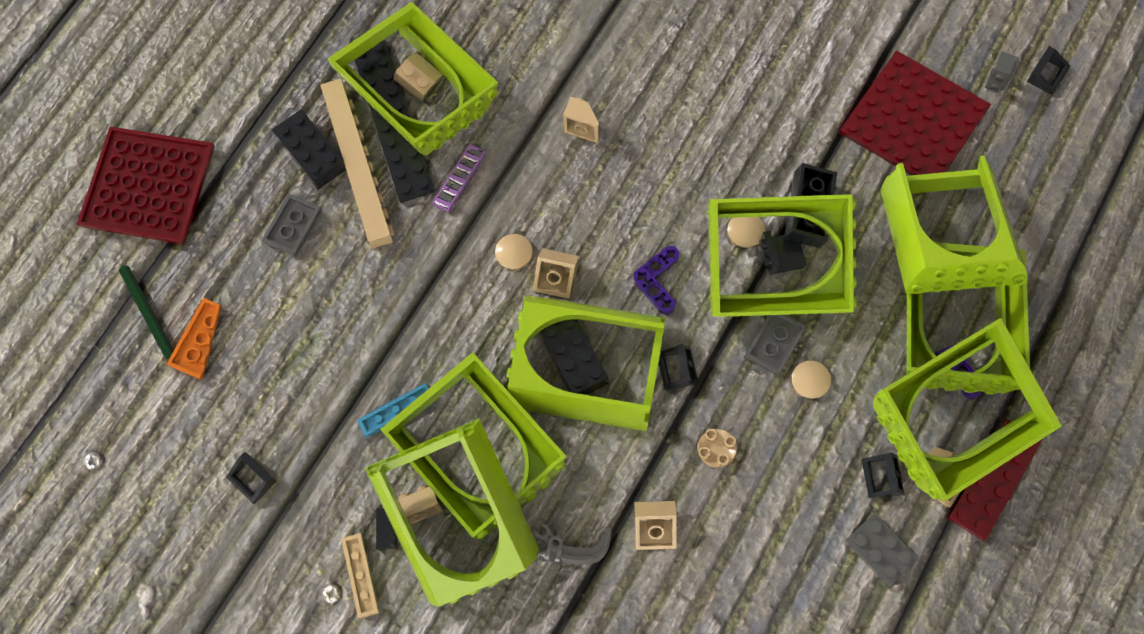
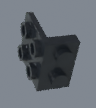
M771 230L763 232L761 239H759L760 249L764 252V264L768 268L770 275L805 268L806 261L801 243L785 240L784 235L772 237Z

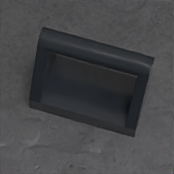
M1049 46L1026 82L1053 95L1071 66L1056 49ZM1047 62L1061 68L1051 84L1040 74Z
M680 344L660 352L658 364L665 391L699 384L691 347ZM677 355L683 379L671 383L665 357Z
M244 452L237 459L226 476L253 504L277 482L247 452ZM246 465L263 480L255 494L236 476Z
M886 453L861 459L868 499L905 495L898 456L896 454ZM885 461L890 490L876 492L870 463Z

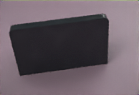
M384 508L376 509V549H398V537Z

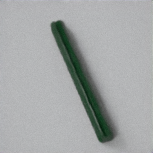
M128 265L121 266L119 273L164 358L170 359L174 351L130 267Z

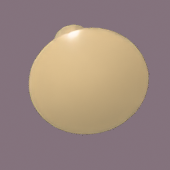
M759 217L732 218L728 224L727 231L733 245L749 248L759 245V239H761L763 232H765V226Z
M519 234L504 236L499 240L495 248L498 262L502 266L515 271L521 269L530 261L533 252L529 240Z
M804 361L794 369L792 384L799 396L818 398L825 395L830 388L831 376L823 364L816 361Z
M708 429L698 441V455L708 466L715 468L727 466L734 460L737 454L736 439L725 430Z

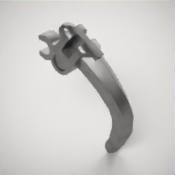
M545 524L541 526L546 532L544 536L539 535L538 532L534 533L536 539L542 540L547 544L546 548H541L539 551V556L544 558L543 561L560 565H585L596 563L605 556L610 545L612 529L607 527L598 544L591 548H576L563 545L562 538L554 536Z

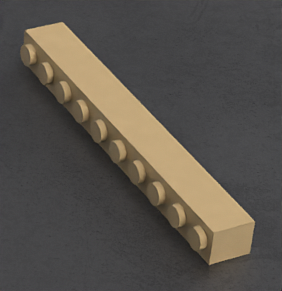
M341 78L321 84L368 242L372 249L392 243L391 236L395 234L392 225H388L386 219H389L387 209H383L381 203H384L382 193H378L376 187H379L376 176L373 177L371 173L374 171L373 164L366 157L369 156L367 146L362 144V141L365 139L362 130L357 128V125H360L357 114L353 115L352 110H355L352 99L348 100L347 95H350L347 84H343Z

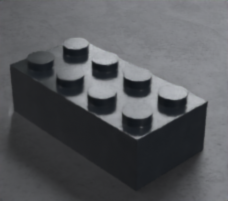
M302 109L272 129L279 143L317 190L346 171L343 159Z
M802 163L794 171L791 196L834 195L838 172ZM787 216L785 240L816 248L822 247L828 241L829 235L815 223L804 218Z
M577 319L554 323L539 332V336L569 392L587 395L609 384V377Z

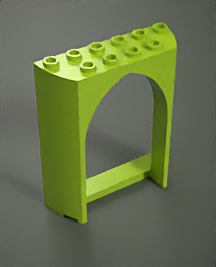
M410 2L328 58L331 67L419 153L426 156L433 150L439 149L448 139H453L459 131L466 129L474 120L480 119L487 112L493 99L498 94V82L413 2ZM399 30V33L451 82L457 92L459 106L438 122L412 119L401 114L388 104L348 64Z
M980 156L976 170L906 176L903 163H899L896 165V170L886 177L881 188V195L906 294L1027 284V271L993 168L985 156ZM983 187L997 235L985 250L971 257L962 256L940 247L925 234L918 221L911 194Z
M852 194L710 199L708 202L707 218L709 219V301L711 303L712 317L854 312V308L857 306V298L854 296V288H856L857 281L856 277L853 276V269H856V257H853V249H856V238L853 237V230L856 228V220L853 218L856 201L855 198H852ZM800 217L822 228L835 244L837 255L830 269L818 281L805 288L788 292L720 294L718 218Z
M935 242L952 253L968 257L974 256L987 248L986 246ZM1019 249L1026 268V250ZM1027 284L995 287L996 320L1002 319L1030 368ZM923 293L906 294L907 375L936 357L924 334ZM996 346L990 361L981 369L973 373L949 369L924 387L926 389L944 388L947 391L958 389L965 390L967 393L981 391L988 395L1021 390Z
M532 295L524 297L523 310L518 313L517 322H519V330H515L514 334L516 347L515 349L512 348L510 354L512 367L508 368L506 379H508L507 391L523 409L530 412L647 431L666 317ZM571 319L589 320L656 331L643 405L567 392L548 384L530 365L526 354L527 345L536 334L549 325Z
M1001 318L880 390L873 400V408L878 415L877 419L886 429L889 441L895 445L899 459L905 463L909 477L915 481L922 491L933 499L947 501L1062 427ZM994 342L1032 410L1027 411L958 455L943 458L922 451L909 429L912 407L919 393L934 378Z
M473 352L380 429L399 452L418 445V442L404 426L459 380L464 378L512 431L523 449L525 458L524 478L518 493L515 495L520 506L526 501L528 503L537 496L536 492L541 488L543 490L552 483L551 479L567 465L565 463L567 456ZM429 455L409 462L474 539L479 538L481 540L495 528L498 530L497 520L487 499L472 496L459 489L449 480Z
M480 418L365 467V471L430 604L440 607L449 602L450 604L455 603L461 597L468 594L474 595L486 586L493 587L505 578L512 579L516 577L519 572L526 570L537 559L539 547ZM458 441L462 443L493 510L499 529L498 545L491 561L485 568L471 574L450 570L437 563L425 552L386 475V472Z

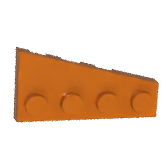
M206 298L202 299L167 362L169 367L201 381L203 380L222 310L220 304Z

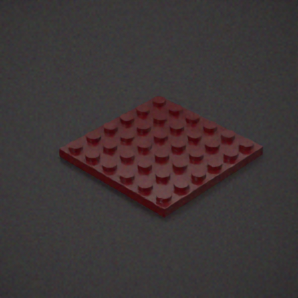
M896 50L846 120L839 134L895 167L899 163H903L905 173L911 176L944 173L953 163L991 104Z
M110 126L77 225L82 228L185 245L215 145L211 142Z

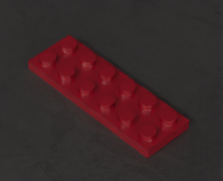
M1006 418L1000 429L1012 421ZM1042 439L965 488L947 519L982 541H985Z

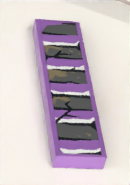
M469 144L432 202L434 206L448 213L451 211L485 157V151Z

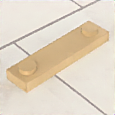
M359 533L341 538L358 618L362 619L379 614L363 536Z

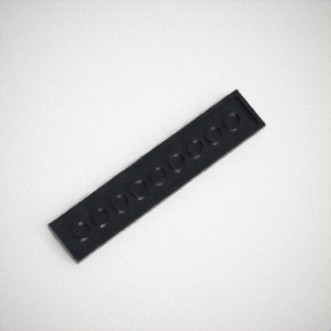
M384 39L354 61L359 75L395 110L410 117L400 84L393 79L395 69ZM369 104L400 203L434 193L435 189L423 154L419 153Z

